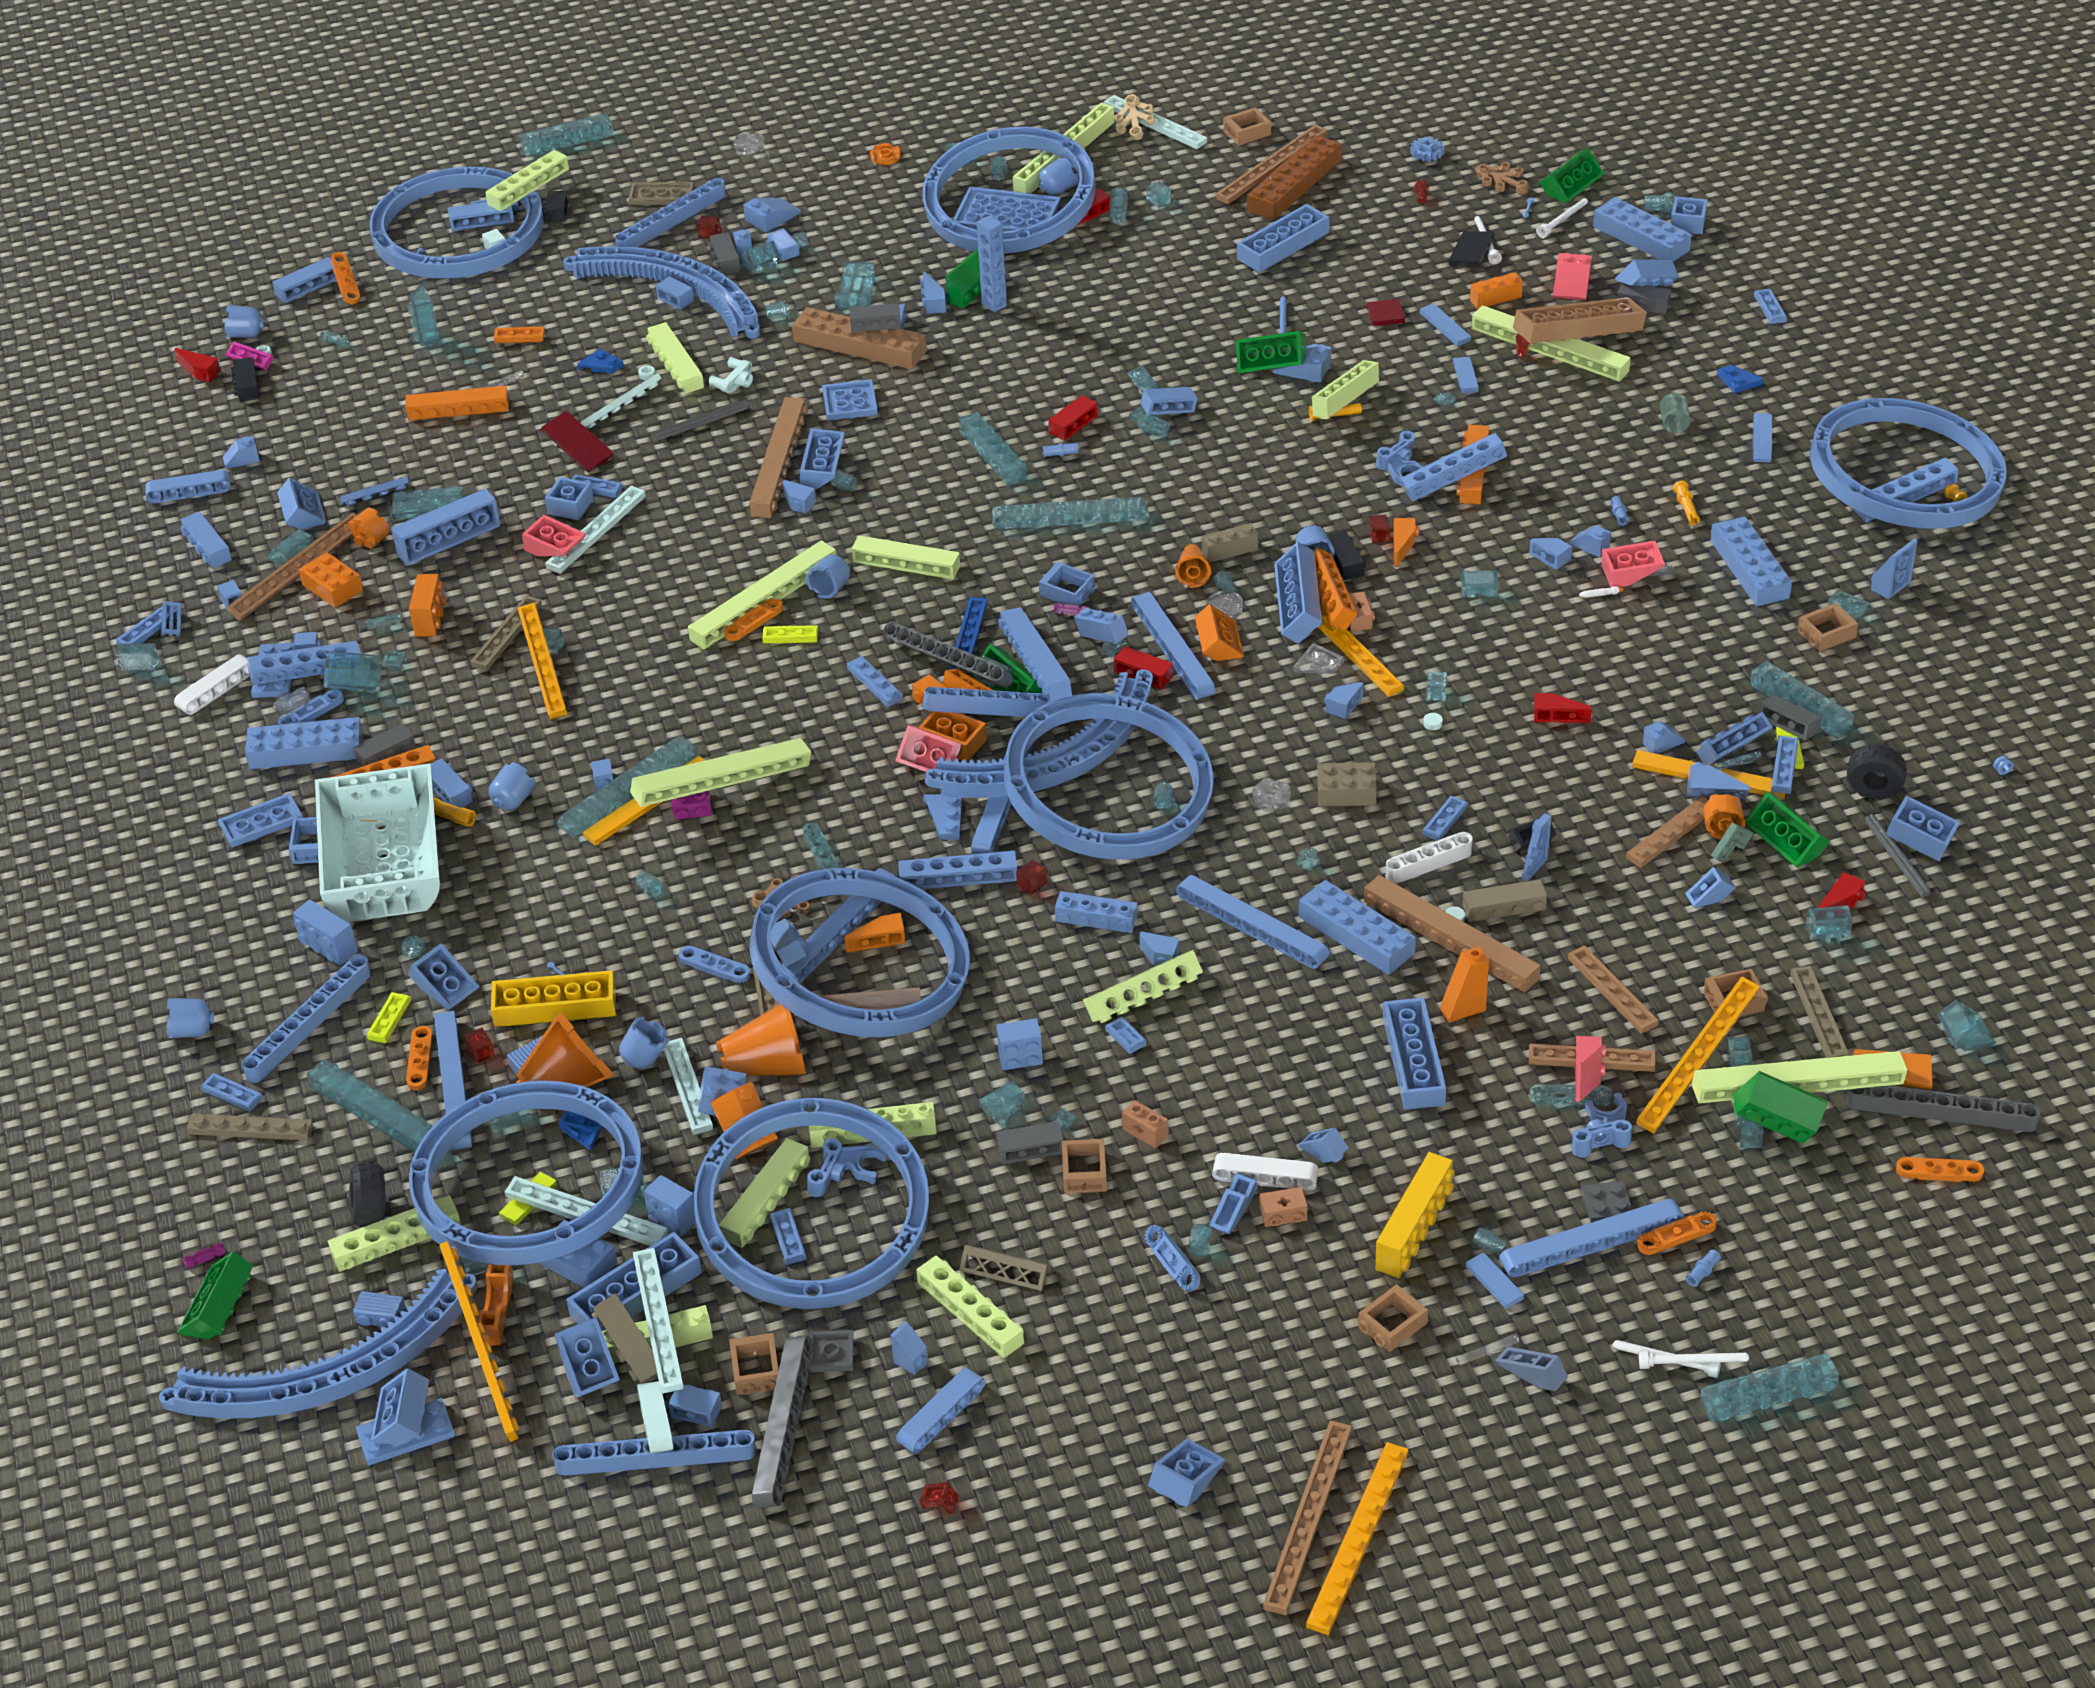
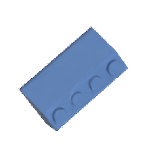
M810 429L800 469L801 485L818 489L835 478L845 432Z

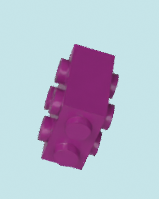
M710 790L671 799L674 820L712 816Z

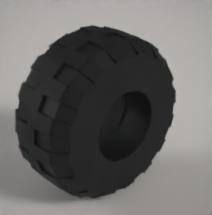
M1866 745L1857 749L1851 755L1847 766V781L1850 787L1861 796L1877 800L1889 798L1898 793L1904 786L1907 773L1906 761L1898 751L1887 745Z
M358 1163L350 1171V1215L352 1223L358 1227H365L384 1220L385 1179L383 1167L377 1163Z

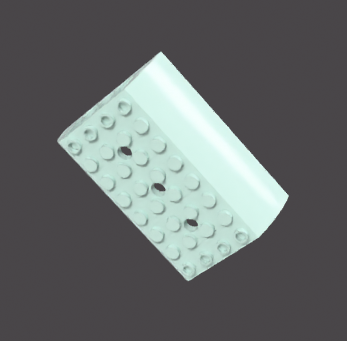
M431 764L315 780L320 895L327 908L347 922L427 911L436 900L440 887ZM360 820H378V821H376V822H371V821H360ZM381 826H385L384 829H381V830L378 829V828L381 827ZM383 854L387 855L384 858H379Z

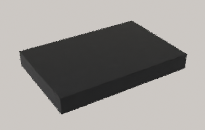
M1463 231L1448 260L1449 265L1480 266L1495 237L1494 232Z

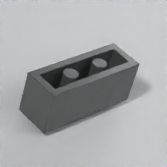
M729 232L710 236L711 242L708 243V247L712 253L713 261H715L716 269L720 270L723 275L740 272L739 257Z
M1622 283L1618 291V298L1629 297L1647 312L1666 315L1670 305L1671 290L1652 286H1631Z
M899 303L849 307L851 332L901 329Z
M1776 695L1761 701L1759 713H1764L1770 724L1803 740L1818 734L1821 716Z
M401 724L353 748L356 761L363 767L416 749L414 735Z
M1059 1121L997 1132V1143L1002 1165L1062 1154V1141L1064 1139Z

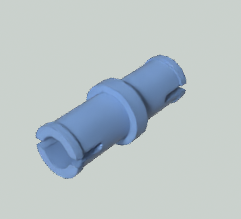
M1078 442L1043 446L1044 457L1056 455L1063 457L1066 454H1079Z
M1614 496L1610 500L1613 508L1612 513L1617 518L1618 524L1624 526L1629 522L1626 514L1627 509L1622 504L1621 498Z
M1710 1250L1702 1260H1698L1695 1268L1686 1276L1687 1283L1696 1287L1704 1277L1709 1276L1712 1268L1721 1260L1720 1254L1715 1250Z

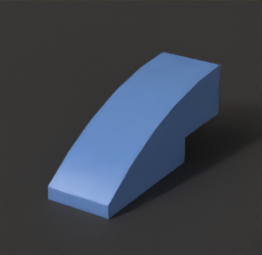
M1754 413L1753 462H1771L1772 414Z
M1236 1173L1230 1188L1225 1190L1210 1222V1228L1227 1234L1232 1232L1248 1208L1258 1188L1256 1180Z

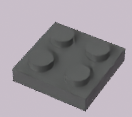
M1624 1181L1581 1185V1194L1590 1223L1632 1210Z
M853 1330L809 1332V1336H811L813 1341V1354L809 1373L853 1371Z

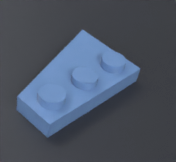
M941 794L924 795V801L934 820L940 840H960L962 797L942 796Z
M1544 813L1533 824V832L1521 878L1525 881H1529L1548 859L1550 815Z

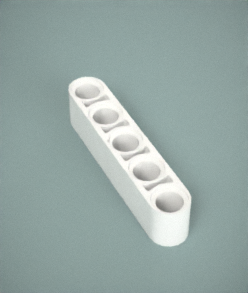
M241 654L236 655L180 692L175 697V706L189 715L194 714L250 676L248 672V659Z
M1460 832L1392 857L1386 862V879L1397 884L1465 859L1472 853V836L1467 832Z
M1219 1153L1215 1157L1212 1175L1218 1181L1232 1183L1237 1173L1256 1180L1259 1186L1287 1189L1302 1187V1190L1310 1191L1316 1187L1319 1169L1316 1164L1305 1161Z

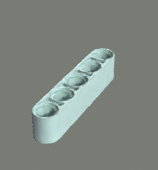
M659 1381L638 1384L639 1402L650 1454L673 1450L670 1426Z

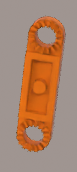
M335 252L331 256V264L343 300L347 304L355 305L359 302L360 293L348 258L342 252ZM337 258L339 259V258H340V259H342L343 261L338 262V261H336L335 259H337ZM353 294L356 298H349L348 295Z
M770 598L764 604L758 605L741 616L733 624L725 627V638L728 641H738L782 612V601L778 598Z
M419 1026L411 1034L406 1082L408 1088L413 1091L425 1089L428 1083L433 1035L431 1029L427 1026ZM421 1033H422V1034H427V1035H426L425 1037H423V1038L417 1037V1036L421 1035ZM416 1078H417V1079H418V1078L421 1079V1081L418 1082V1083H413V1082H412V1081L416 1080Z
M1903 1157L1897 1161L1896 1172L1900 1177L1903 1176V1178L1906 1177L1907 1179L1978 1182L1983 1178L1984 1167L1981 1163L1972 1160ZM1904 1165H1910V1167H1912V1170H1905L1902 1167ZM1969 1168L1970 1170L1973 1168V1170L1976 1169L1975 1171H1977L1978 1173L1973 1174L1970 1173L1968 1170Z
M1704 1211V1213L1700 1212V1214L1688 1216L1658 1227L1649 1233H1643V1235L1641 1234L1638 1237L1637 1248L1643 1254L1652 1255L1709 1234L1716 1229V1216L1713 1213L1710 1214L1711 1212L1706 1213L1707 1211ZM1707 1220L1710 1224L1704 1226L1700 1221ZM1643 1242H1652L1653 1246L1651 1245V1247H1647V1245L1643 1244Z

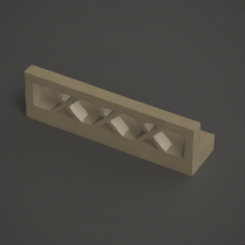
M965 1245L959 1271L1043 1291L1046 1274L1051 1272L1052 1265L973 1245ZM968 1255L975 1256L980 1265L974 1269L967 1268ZM991 1261H995L1001 1269L995 1274L989 1273L985 1266ZM1011 1266H1016L1021 1273L1015 1279H1011L1006 1272ZM1032 1271L1040 1272L1038 1285L1030 1283L1026 1275Z

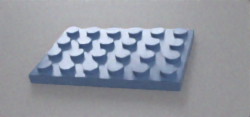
M969 186L953 220L963 226L977 230V221L990 215L1002 224V232L1019 230L1041 223L1055 215L1060 206L1061 197Z

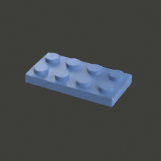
M294 643L261 644L258 655L294 650ZM292 679L253 685L251 691L252 698L289 696Z
M288 793L220 818L218 823L232 848L293 825V818H303L292 796Z
M440 1398L425 1403V1413L421 1421L422 1430L418 1437L413 1438L406 1444L371 1443L375 1420L356 1426L367 1465L369 1466L455 1437L443 1399Z

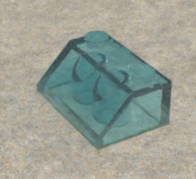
M421 284L410 295V304L407 307L410 315L412 314L410 321L412 327L415 328L413 332L414 339L422 347L440 342L432 300L424 285Z
M326 651L324 687L333 690L339 688L349 691L379 692L382 656Z

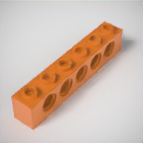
M1317 547L1314 550L1321 604L1329 618V623L1335 628L1346 630L1358 613L1332 554Z
M429 745L333 777L431 764L436 761V758Z

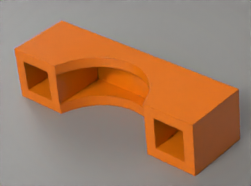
M488 1264L485 1307L483 1311H479L477 1321L482 1322L486 1334L483 1335L484 1341L488 1340L490 1345L502 1344L514 1280L512 1265Z

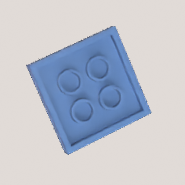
M872 379L822 385L827 421L878 415Z

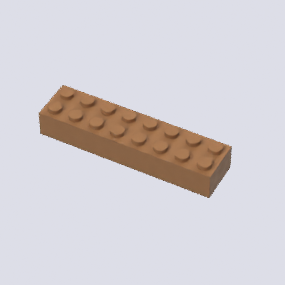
M1629 297L1516 310L1513 329L1531 344L1555 340L1564 341L1572 338L1579 339L1581 337L1591 338L1598 335L1607 336L1608 334H1621L1624 332L1634 333L1635 331L1643 330L1647 312Z
M806 307L792 325L794 342L913 369L927 351L925 334L904 329L851 332L850 317Z

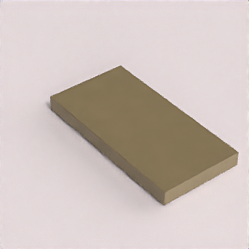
M694 182L632 183L628 203L629 205H669L693 191L695 185Z

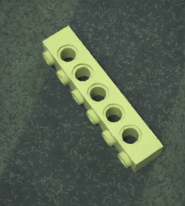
M556 150L549 152L485 192L487 204L501 212L569 170L567 156Z
M1194 950L1085 998L1083 1001L1092 1022L1099 1020L1100 1023L1112 1019L1111 1015L1116 1012L1120 1015L1129 1011L1128 1007L1133 1004L1135 1007L1146 1003L1145 999L1152 996V999L1164 995L1163 990L1169 988L1172 991L1181 987L1180 983L1185 980L1187 983L1198 979L1197 975L1203 971ZM1176 967L1181 970L1180 977L1175 972ZM1159 975L1164 978L1163 985L1158 981ZM1142 983H1144L1147 987L1146 993H1144L1141 989ZM1124 991H1127L1130 995L1128 1001L1124 998ZM1107 999H1110L1112 1002L1111 1009L1106 1005Z
M933 1102L868 1109L893 1124L905 1137L936 1134ZM809 1126L811 1148L823 1147V1143L831 1138L839 1140L842 1145L870 1142L862 1136L847 1130L828 1126Z
M450 1195L435 1200L437 1206L446 1216L461 1225L458 1211ZM411 1209L330 1239L328 1244L337 1269L341 1272L431 1237L420 1224L415 1209Z
M936 1255L916 1269L918 1284L1003 1358L1024 1344L1023 1328L1018 1323H1014L1009 1319L1003 1310H999L994 1306L991 1299L985 1298L980 1294L977 1287L971 1286L965 1281L963 1275L956 1273L947 1261H942Z

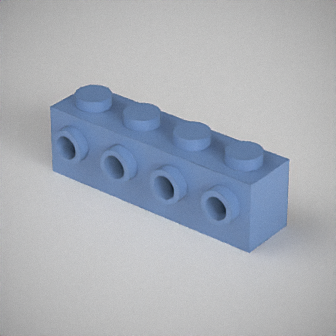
M1763 712L1756 716L1751 714L1743 720V723L1739 724L1737 722L1729 727V731L1725 732L1723 730L1715 735V739L1711 740L1709 738L1700 744L1702 747L1697 751V754L1703 763L1713 765L1762 737L1773 727Z
M1060 891L1055 905V922L1133 933L1138 917L1136 902Z

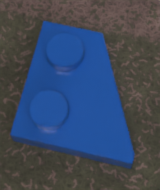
M598 349L577 363L579 370L587 367L592 368L593 372L613 374L622 368L624 363L623 360L612 354Z
M1734 365L1717 369V376L1733 393L1763 385L1762 377Z
M564 1111L559 1121V1128L588 1150H592L603 1128L596 1121L569 1111Z

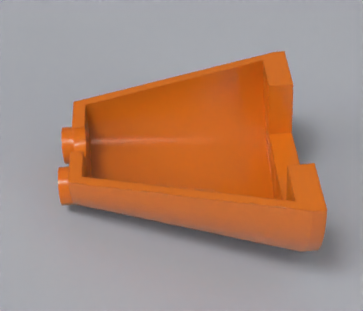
M781 1004L716 1041L718 1052H723L724 1057H720L723 1069L746 1073V1076L806 1074L791 1013Z
M560 1012L516 1074L519 1079L516 1083L558 1081L589 1087L610 1078L614 1074L601 1059L597 1058L575 1032L572 1024Z

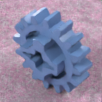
M1432 137L1418 138V141L1414 140L1411 143L1410 154H1412L1413 158L1416 157V160L1422 159V162H1431L1432 159L1437 161V158L1441 159V155H1444V144H1442V141L1438 142V139L1433 140Z

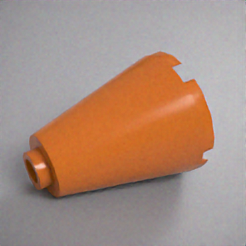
M1189 544L1184 548L1175 568L1176 578L1179 583H1183L1190 588L1200 587L1207 582L1211 576V566L1199 546Z

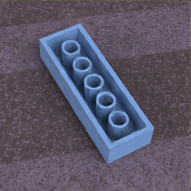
M1614 197L1594 211V228L1659 260H1672L1674 262L1690 251L1692 234L1619 198Z
M1305 204L1238 242L1237 259L1260 273L1328 234L1329 216Z
M485 488L394 526L391 529L397 555L407 566L500 527L496 500Z
M1746 517L1712 524L1710 541L1755 606L1790 599L1792 581Z
M1297 541L1274 563L1281 634L1299 644L1315 628L1320 626L1322 616L1314 551Z
M360 717L247 728L245 754L249 769L356 759L353 747L363 743Z
M1327 880L1321 882L1299 900V918L1388 975L1415 954L1416 937Z
M1424 998L1383 1002V1022L1404 1110L1444 1106L1446 1103V1085Z
M675 1232L647 1248H654L664 1297L702 1274L699 1256ZM634 1257L566 1299L569 1314L577 1324L593 1319L591 1315L595 1312L593 1307L616 1293L631 1318L644 1310ZM601 1323L600 1328L602 1331H605L606 1328Z

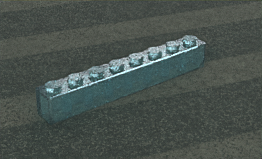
M324 1059L307 1073L310 1088L413 1152H416L426 1133L433 1127L423 1117H418L408 1108L398 1105L394 1099L385 1097L379 1090L372 1089L366 1082L359 1081L350 1072L343 1071L335 1063H330Z

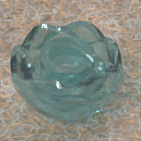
M418 936L407 937L401 945L403 955H406L408 958L421 956L426 949L424 940Z

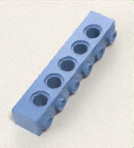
M989 215L977 221L982 304L991 311L996 312L1007 306L1002 224Z
M1493 433L1400 479L1405 493L1413 502L1507 457L1503 442L1496 433Z
M1943 458L1879 486L1872 491L1893 499L1912 503L1946 488L1949 484L1957 483L1958 468L1947 458ZM1854 509L1865 523L1876 519Z
M357 641L247 657L248 672L252 685L362 668V656Z
M1015 851L898 861L900 879L920 889L1018 881Z

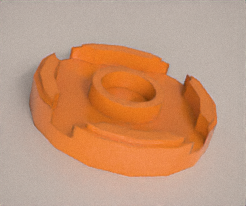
M890 143L876 145L870 151V159L878 165H891L898 162L901 158L900 148L898 146L894 147Z

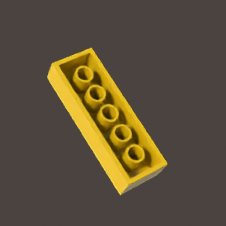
M613 970L492 981L491 1014L494 1027L553 1022L560 1012L567 1020L616 1016V986Z
M1428 1152L1376 1241L1375 1270L1396 1278H1400L1403 1271L1407 1272L1411 1257L1417 1255L1419 1243L1426 1239L1429 1226L1434 1225L1438 1210L1442 1211L1446 1196H1450L1453 1191L1454 1184L1451 1183L1455 1170L1452 1169L1453 1160Z

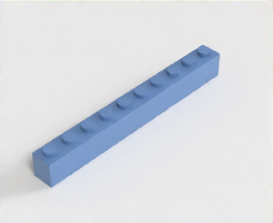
M1022 608L1001 611V619H998L999 627L1001 630L1003 629L1005 637L1008 636L1009 643L1013 644L1014 651H1017L1019 658H1022L1024 666L1027 665L1028 672L1032 673L1033 679L1037 680L1038 687L1042 688L1043 695H1047L1050 701L1072 697L1069 677Z

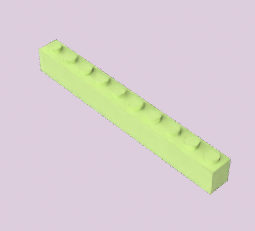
M1100 103L1063 135L1074 140L1084 149L1114 123V107ZM1041 152L1013 176V192L1031 194L1039 187L1038 177L1040 171L1061 157L1050 152Z
M1483 305L1472 315V329L1619 382L1629 372L1630 357L1573 338L1564 341L1555 340L1531 344L1513 329L1514 316Z
M822 540L689 625L690 641L702 649L711 646L725 636V627L733 624L741 616L758 605L764 604L770 598L781 600L806 584V575L809 570L825 556L836 555V549Z
M801 738L634 777L632 778L630 793L640 807L807 767L809 766L811 751Z
M1900 1051L1695 1070L1692 1087L1698 1104L1733 1100V1094L1758 1071L1806 1092L1815 1093L1904 1084L1907 1068Z

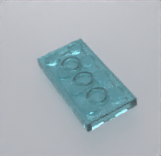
M462 486L393 493L392 502L393 520L416 518L463 498Z

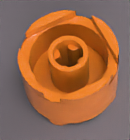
M366 508L347 523L354 536V542L358 546L363 545L369 549L378 545L390 533L386 520L383 516L380 518L376 515L378 512L373 508Z
M1718 794L1710 796L1703 807V816L1706 829L1713 838L1721 840L1731 823L1745 827L1742 804L1738 797Z

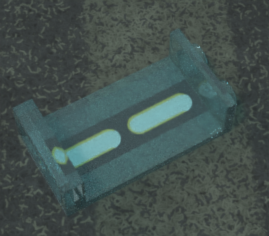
M842 262L843 277L839 292H835L834 295L835 309L849 310V307L869 306L876 277L875 263Z

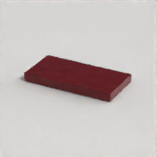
M567 410L541 427V431L588 473L613 457L614 452Z

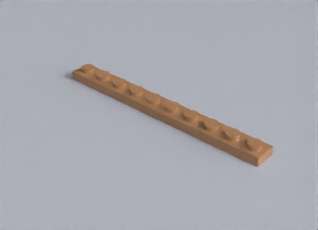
M1315 124L1217 192L1216 199L1230 204L1267 178L1314 135L1325 137L1328 134V130Z
M352 512L227 607V611L237 620H243L300 576L299 568L326 552L330 554L350 539L353 534L348 528L347 523L357 515Z
M1329 1421L1267 1592L1263 1610L1286 1615L1352 1432V1426Z

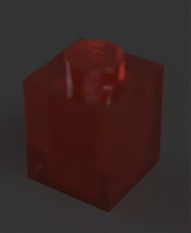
M701 215L697 223L698 238L710 239V236L722 233L723 227L720 224V217Z
M1387 515L1369 516L1368 530L1371 542L1390 541V526Z
M1034 860L1030 861L1016 871L1017 886L1030 895L1047 884V869Z
M483 1027L464 1035L466 1048L476 1064L495 1056L492 1042Z

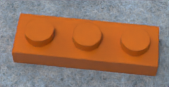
M544 326L495 328L494 343L543 342L545 328Z

